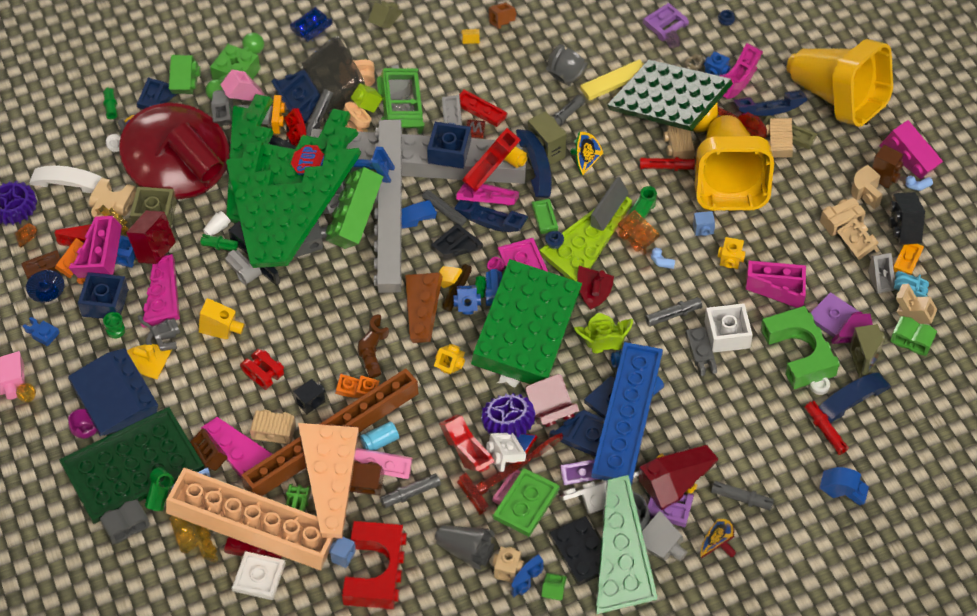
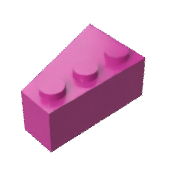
M909 120L895 128L879 145L880 147L886 145L902 153L903 166L920 180L934 171L943 162Z
M96 216L85 235L86 240L82 248L79 247L77 251L78 256L76 260L69 266V269L77 278H86L88 272L114 275L122 226L114 216Z
M748 261L746 290L796 308L802 307L806 296V265Z

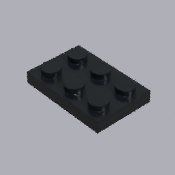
M586 516L549 532L550 539L578 586L599 577L602 542Z

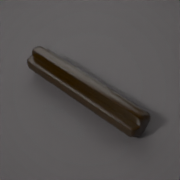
M462 265V273L455 284L452 285L442 304L444 310L452 311L454 295H457V286H465L472 272L470 265Z

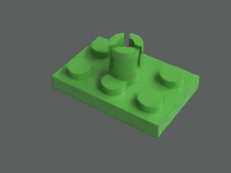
M523 468L493 514V519L530 537L560 490V485Z

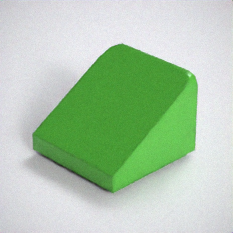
M546 573L542 597L562 600L567 577Z

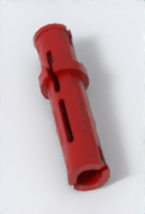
M640 157V169L695 170V158Z
M815 401L809 402L804 408L814 420V425L819 427L838 455L844 454L849 447L831 425L827 414L821 411Z

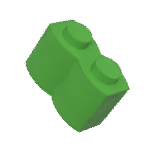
M901 316L890 341L897 346L909 348L914 353L927 356L937 330L930 325L919 324L910 317Z

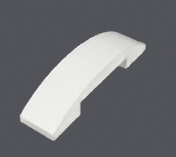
M43 166L34 170L29 183L30 185L48 187L49 183L80 187L82 192L92 193L99 180L103 177L73 167Z

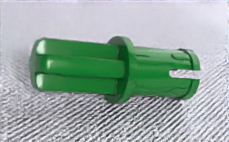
M106 87L103 91V105L106 108L107 119L113 120L118 116L116 110L117 100L115 99L114 89Z
M203 234V237H201L200 243L202 246L213 247L216 250L236 251L238 249L237 241L224 239L222 236L216 237Z

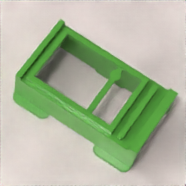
M383 68L381 75L377 78L378 93L383 97L384 117L381 120H401L402 128H417V133L421 134L424 129L418 68ZM389 80H412L414 99L391 100ZM391 103L414 104L415 111H392Z

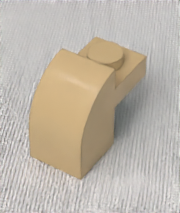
M866 165L855 174L851 193L856 201L862 198L866 204L876 209L880 206L883 195L876 189L879 184L880 175L869 165Z
M902 284L896 296V300L899 303L896 312L900 316L914 319L919 324H932L937 308L931 297H916L909 284Z

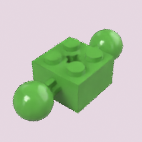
M249 33L242 40L243 49L228 44L210 66L212 80L206 86V95L210 100H212L214 91L223 90L221 83L231 70L244 71L252 80L260 71L259 56L257 54L264 48V40L261 35Z

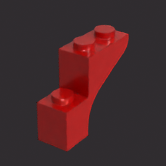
M506 128L465 175L462 181L476 192L521 139Z
M456 414L439 423L448 445L455 446L464 468L483 472L490 468L489 465L494 463L493 457L472 435L462 415Z

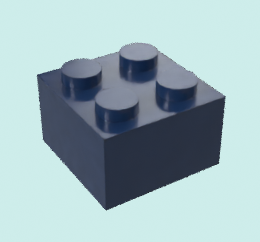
M435 122L427 148L428 164L464 169L471 144V127Z
M88 272L78 301L81 315L83 317L103 319L105 315L111 312H117L121 315L129 290L125 276Z

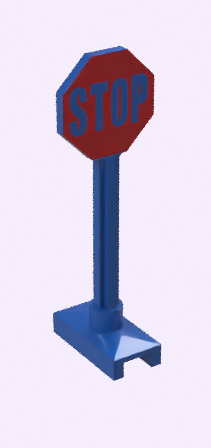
M305 145L294 153L291 165L298 175H304L305 167L323 165L324 154L318 145ZM376 147L373 158L370 160L358 159L353 166L376 170L378 174L384 176L382 181L385 183L391 182L388 172L395 169L394 164L383 147Z

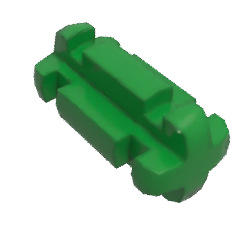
M477 276L475 281L477 294L484 298L486 277Z

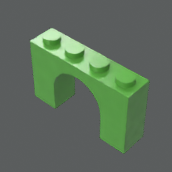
M805 306L762 319L761 332L768 345L794 338L807 342L814 351L808 357L787 363L785 375L793 389L810 385L813 381L815 383L822 381L823 378L837 376L838 367H840L837 356L833 355L829 342L824 340L820 327L816 326L813 315L807 311Z

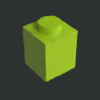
M360 83L352 94L351 99L358 107L374 113L383 97L376 89Z

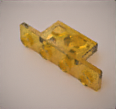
M175 516L169 518L182 553L187 554L199 546L203 559L213 563L218 561L217 550L212 544L209 529Z

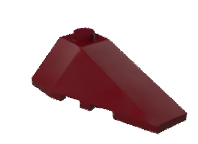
M708 445L659 457L640 466L639 482L662 510L678 502L683 497V494L689 488L691 489L695 482L718 462V457Z

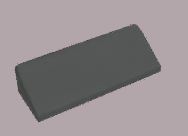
M620 177L615 179L592 212V227L603 231L628 196V190Z

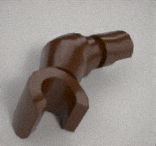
M380 314L374 315L371 318L369 331L358 342V353L364 360V366L369 378H376L381 375L380 366L376 358V347L379 340L386 339L389 335V328H377L381 323Z

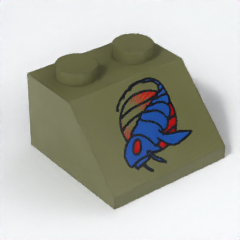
M878 324L855 327L849 350L859 378L869 375L878 361L879 354L882 353L881 347L885 342V336L883 331H880Z

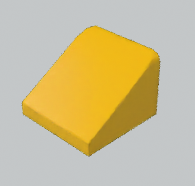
M479 29L462 30L463 44L480 43Z
M443 266L439 271L443 276L441 286L447 288L455 284L462 273V269Z

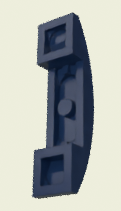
M801 90L785 92L784 99L755 103L750 97L736 99L733 103L743 113L749 112L755 116H771L799 107L807 101V96Z
M517 129V137L521 139L519 142L520 147L527 148L536 176L531 180L535 196L549 198L551 196L552 181L546 152L539 139L530 130Z
M460 200L454 208L466 219L478 225L503 232L520 231L528 219L527 215L515 211L506 214L480 206V203L477 201Z
M879 372L872 373L846 385L818 407L823 413L827 414L828 420L832 423L844 416L846 410L872 395L875 397L890 389L891 385Z

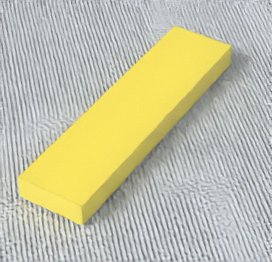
M639 59L580 85V90L589 101L626 85L644 64Z

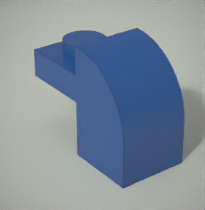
M835 467L823 471L819 488L832 498L846 495L856 504L862 505L866 502L869 486L860 480L861 473L845 467Z

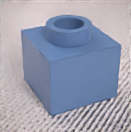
M713 211L694 213L693 228L695 236L714 234L715 219Z
M342 537V539L338 538L336 542L334 541L329 549L331 562L347 568L356 553L355 542L345 537Z

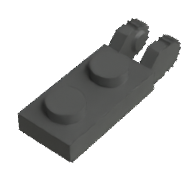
M705 327L686 330V338L700 376L705 375L704 364H709L711 373L716 374L715 357Z

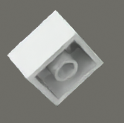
M745 304L706 308L704 322L713 353L749 349L751 347L753 334Z

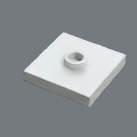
M245 551L232 590L242 594L273 600L286 564L285 560Z

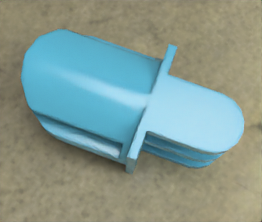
M901 271L896 272L895 290L899 291L902 284H909L916 297H927L929 282L922 279L920 274L918 277H914Z

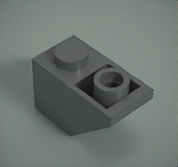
M224 90L214 91L211 103L213 122L218 123L219 126L232 125L233 98H228Z

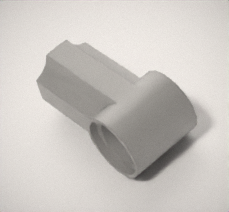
M238 250L230 251L225 258L226 263L236 272L239 280L244 285H247L262 274L260 268H253L250 261Z

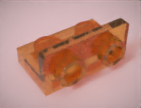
M635 210L618 223L619 235L625 241L629 240L632 248L636 252L640 251L643 255L647 253L646 248L660 237L659 232Z

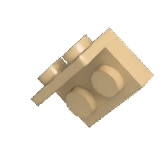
M854 218L838 229L837 233L858 260H860L872 250H875L876 253L880 251L877 247L879 242L873 234L871 236L867 234L868 228L862 221L859 223Z

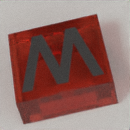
M467 120V126L471 127V138H484L485 121Z

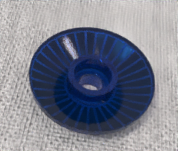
M52 270L39 271L28 279L26 284L27 294L32 300L37 302L53 301L62 294L65 287L64 279L59 273Z

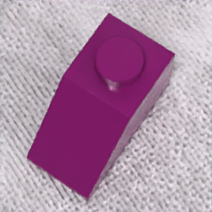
M863 312L852 313L832 338V344L851 343L855 327L873 325L871 314H863Z

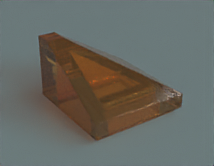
M27 223L15 233L20 248L35 238L36 226Z

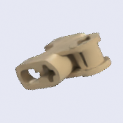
M101 178L89 199V206L92 207V217L114 216L115 218L117 214L126 216L133 205L137 190L136 186L128 184L121 191L112 192L110 179Z

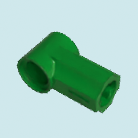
M645 186L641 189L639 198L628 214V217L637 224L643 223L650 210L656 206L657 191L654 187Z
M156 468L150 474L151 485L145 507L160 512L164 509L167 494L174 484V479L164 468ZM165 476V479L159 483V479Z

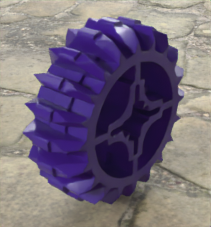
M9 180L7 184L2 182L0 186V224L4 223L7 226L11 223L14 226L16 222L21 224L23 219L28 221V216H33V211L36 210L37 199L35 192L24 182L19 183L17 180L14 183Z
M506 393L505 396L498 395L496 399L491 398V402L486 403V406L482 408L481 419L483 427L489 435L491 433H508L510 435L514 433L519 438L520 434L526 435V431L531 430L536 414L532 402L527 397L523 398L522 394L516 396L515 393L511 395Z

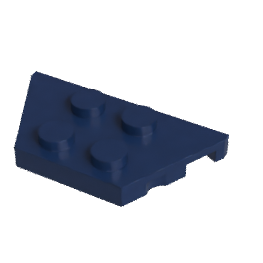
M302 70L295 74L286 75L285 79L282 80L273 79L271 82L278 94L281 95L288 111L299 108L306 124L321 96L308 72Z
M582 410L574 418L565 421L562 427L557 430H551L549 437L554 439V435L561 433L556 439L557 441L596 457L605 419Z

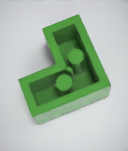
M171 55L170 92L172 94H193V89H196L198 76L201 75V67L198 66L197 61L192 55Z

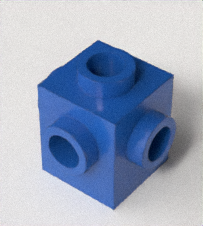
M714 51L704 62L705 73L717 76L729 73L730 58Z
M476 285L457 286V295H454V307H458V312H462L464 315L474 314V311H478L477 306L481 305V295L477 294Z

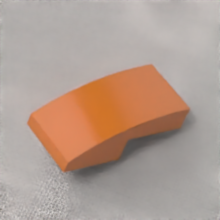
M340 374L335 394L360 398L379 385V380L362 375L360 379Z

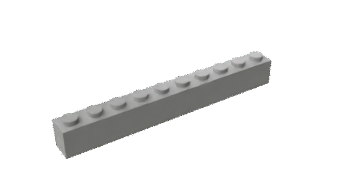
M379 120V127L375 129L376 138H379V143H375V148H384L395 169L389 170L388 175L391 178V182H381L375 199V203H378V208H375V219H378V224L374 225L375 236L378 235V241H374V251L378 252V258H374V269H377V275H374V286H378L379 293L401 292L402 124L401 120Z

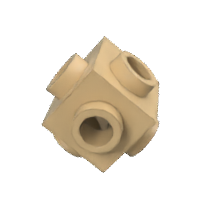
M501 547L499 554H495L492 566H495L494 578L512 583L524 565V560H521V552L512 547Z

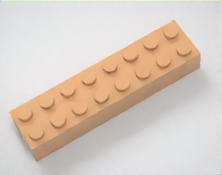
M183 468L166 499V513L320 571L328 557L330 546L336 539L321 537L318 518L314 515Z

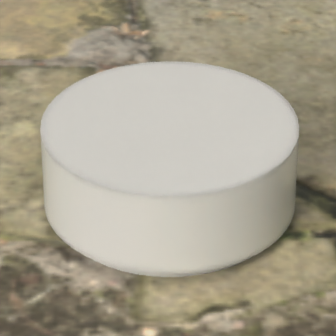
M823 378L822 381L816 383L815 381L810 383V389L815 394L823 395L829 391L830 381L828 378Z

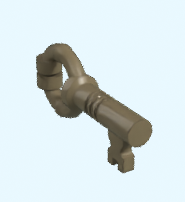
M694 54L685 60L686 68L692 70L701 68L705 62L703 55ZM691 60L699 61V64H698V65H694V64L690 63V61H691Z

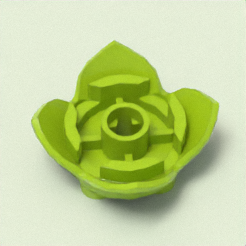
M598 312L590 319L588 327H574V330L584 339L586 345L592 348L593 353H601L609 349L621 350L625 337L632 328L633 319L623 320L616 325L611 317Z

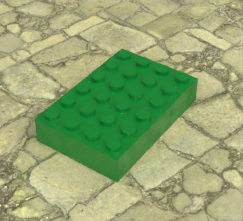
M509 259L474 349L471 365L527 384L550 377L579 297L582 283Z

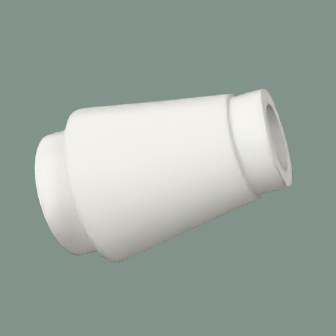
M220 211L214 214L203 229V232L214 236L227 228L231 221Z

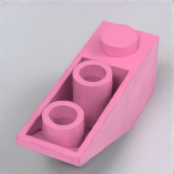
M231 70L221 83V87L228 98L252 101L255 94L265 96L261 88L244 71Z

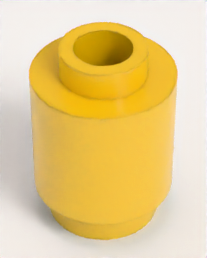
M515 146L504 161L515 168L522 167L527 161V153Z

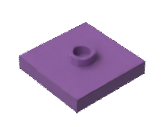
M830 292L811 314L816 326L834 337L851 314L859 311Z

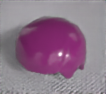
M85 409L75 410L68 416V427L75 437L86 439L96 434L97 429Z

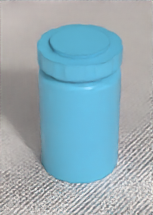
M392 421L360 435L363 448L372 451L399 439L398 431Z

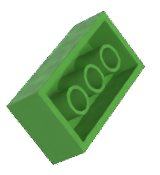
M365 167L347 175L345 189L341 191L338 198L340 201L339 205L332 214V217H334L332 224L326 230V241L344 249L359 244L384 176Z

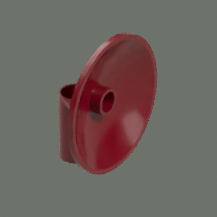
M162 103L141 110L129 120L121 134L119 154L126 173L139 187L174 189L176 199H186L207 192L220 181L227 168L226 160L229 159V145L222 128L218 123H214L213 118L205 112L185 104Z

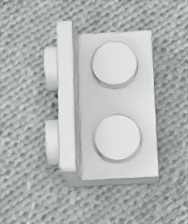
M508 433L490 434L486 450L493 457V464L496 465L499 472H504L506 462L516 463L525 461L526 453L514 433L511 435Z

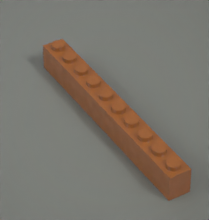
M405 368L319 425L358 427L360 433L418 395V381ZM301 436L241 474L244 488L251 493L264 496L305 469L307 465Z

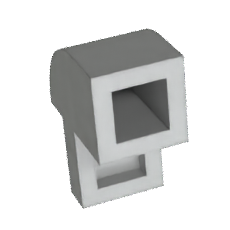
M394 65L391 68H399V66ZM389 80L391 100H406L410 96V80Z

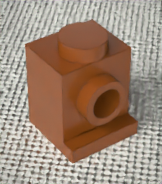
M507 2L489 7V23L500 29L501 25H507L509 22L515 21L517 14L515 7Z

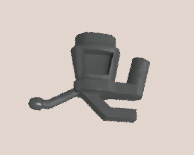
M138 315V320L151 329L146 339L147 345H152L151 341L154 337L160 351L177 349L176 341L162 342V340L175 338L176 335L181 334L175 318H168L156 326H151L143 320L142 315Z

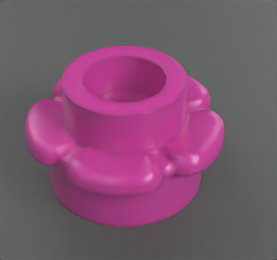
M498 257L491 258L487 263L489 271L497 269L502 272L505 267L504 260Z

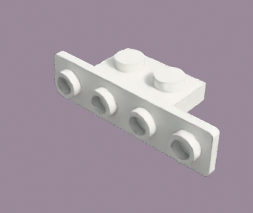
M639 471L634 473V477L639 476ZM602 480L598 484H595L594 481L582 485L583 489L576 491L575 488L563 491L564 495L559 496L560 501L582 495L587 513L591 514L604 508L607 481Z

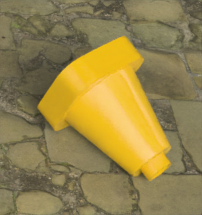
M865 39L853 49L804 48L792 54L787 62V72L791 74L792 80L834 105L835 117L843 123L857 127L863 126L888 104L892 96L891 47L886 43Z
M725 115L714 119L708 127L706 139L697 149L695 191L699 205L711 211L756 210L765 206L771 197L774 158L769 142L762 137L751 136L742 122L734 116Z

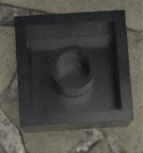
M916 192L894 193L893 201H890L891 217L888 218V225L893 230L894 238H897L899 245L922 243L925 209Z

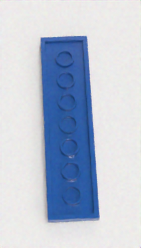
M624 342L591 478L607 481L608 479L629 475L632 486L663 349Z

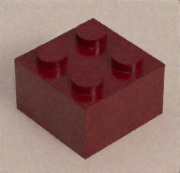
M146 210L126 232L138 263L158 264L176 243L165 212Z

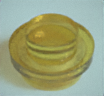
M26 383L17 387L16 394L21 401L29 403L34 400L36 390L33 385Z

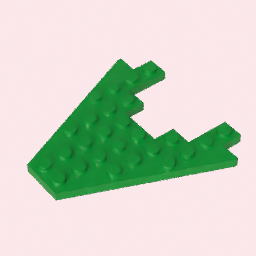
M255 94L249 108L233 106L230 159L242 158L245 143L263 142L265 148L259 171H273L275 175L272 185L302 183L304 175H298L291 165L296 151L305 145H318L325 156L330 135L346 134L348 145L358 136L357 129L346 127L351 116L348 111L332 109L319 138L302 135L296 149L270 145L269 142L274 132L271 128L261 127V124L273 100L269 96ZM229 176L226 216L230 219L231 223H237L240 221Z
M346 134L330 135L328 137L323 165L305 167L302 183L272 185L275 175L273 171H259L265 148L263 142L245 143L242 158L226 160L248 257L253 268L289 265L361 155L359 148L346 149L348 143Z

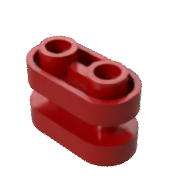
M257 349L251 354L253 361L246 358L240 363L242 371L265 390L273 385L271 378L278 380L284 375V366L279 361L273 360L265 350Z

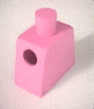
M19 351L0 357V395L5 394L7 399L12 400L18 397L17 390L25 387L24 362Z

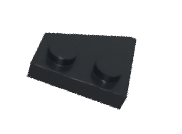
M458 223L431 244V249L443 259L483 248V243Z

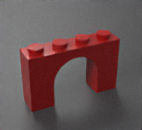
M354 521L351 540L355 542V548L357 550H370L382 553L389 560V566L384 573L375 578L345 577L342 593L343 605L394 609L395 602H399L400 589H397V583L402 581V570L399 569L400 564H404L405 552L402 551V546L407 544V533H404L403 525Z

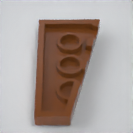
M440 272L405 275L410 340L413 343L431 342L443 277Z

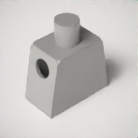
M659 511L642 531L646 551L663 561H666L672 555L680 562L687 554V551L680 546L684 539L665 515Z

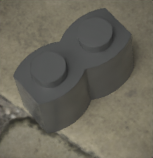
M138 500L127 501L119 509L107 511L100 518L102 527L112 544L122 542L131 535L137 534L150 526L149 519Z

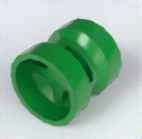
M117 312L105 315L103 323L108 337L112 339L122 337L125 333L122 316Z

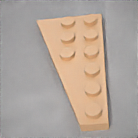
M298 423L321 537L342 539L359 429L358 427Z

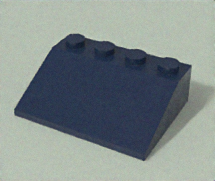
M125 348L108 352L68 376V380L100 436L117 432L157 413L158 403Z

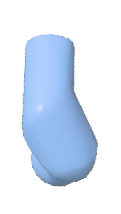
M907 176L905 179L906 187L917 191L933 185L930 177L921 181H915L914 176Z
M660 248L652 249L650 256L658 267L674 269V259L664 258L661 255L662 250Z

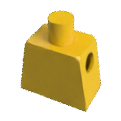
M207 298L200 312L199 333L228 339L231 332L241 335L245 324L235 320V310Z

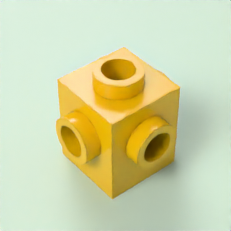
M725 237L724 246L719 247L717 258H721L720 266L739 269L740 262L744 263L746 251H742L744 240Z
M453 344L441 347L436 353L434 366L448 374L459 371L465 363V352Z

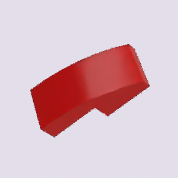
M294 108L284 120L290 130L286 135L291 144L297 147L302 135H306V128L299 108Z

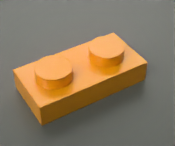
M274 95L271 121L274 134H280L281 127H284V116H282V113H285L286 107L285 102H282L281 95Z
M919 244L904 245L894 264V272L901 271L912 275L924 246Z

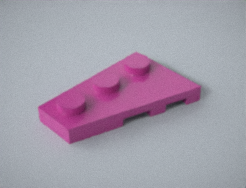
M464 183L457 192L456 200L514 205L518 200L519 192L482 184L475 192Z

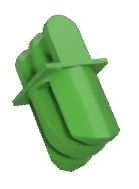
M289 484L288 492H286V505L305 512V508L308 506L310 486L304 488L302 485L296 487L293 484Z

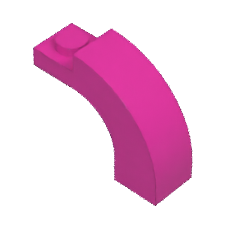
M746 43L732 70L725 75H720L730 78L733 82V85L723 97L727 99L734 98L746 87L758 68L756 65L763 53L762 50Z

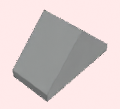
M892 253L872 256L868 273L876 293L894 291L895 277Z

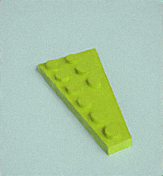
M626 197L603 231L591 226L593 209L562 233L564 243L561 247L552 249L545 245L539 250L541 256L566 278L577 281L578 266L591 269L632 206V200Z

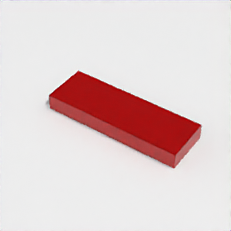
M466 90L459 94L462 109L495 127H498L507 117L506 111Z

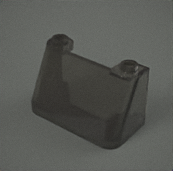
M339 36L327 41L305 59L300 67V71L305 70L308 72L320 94H322L323 89L334 93L326 109L328 116L332 109L344 110L347 102H354L351 99L352 94L360 83L365 85L359 69Z

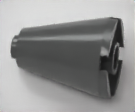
M443 525L435 533L437 545L474 569L481 570L480 566H486L492 556L495 545L491 543V539L495 538L492 530Z

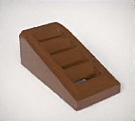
M202 428L190 441L203 464L213 471H216L228 458L205 428Z

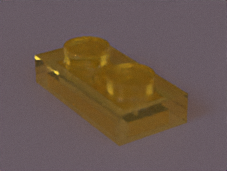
M102 205L98 209L103 216H114L122 226L121 232L126 235V232L129 230L126 226L128 222L112 207L108 209L105 205Z

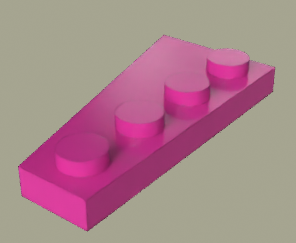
M171 254L164 256L158 264H153L151 283L147 290V303H145L143 309L145 312L143 320L151 326L158 325L168 318L180 319L175 259Z
M218 417L201 427V429L205 428L228 457L226 461L240 477L241 474L272 455V453Z

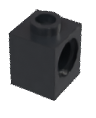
M313 379L293 391L295 403L306 415L326 402L324 387L320 383L317 384Z

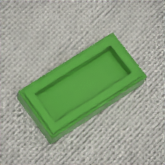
M550 199L532 202V209L540 234L558 231Z

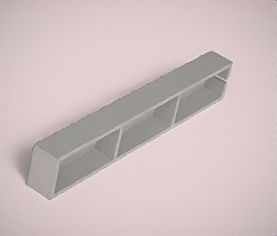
M312 129L311 137L319 138L323 129ZM358 131V136L347 145L346 149L359 148L361 155L358 159L370 160L373 158L375 143H379V138H376V132ZM402 134V176L462 180L495 140L471 138L465 167L461 169L428 164L427 148L431 136ZM518 143V144L516 145V147H518V148H520L521 150L525 151V152L527 153V156H526V157H527V159H528V150H527V148L520 147V144ZM503 160L486 181L525 184L527 161L524 166L515 168ZM352 167L349 173L354 172L360 168Z

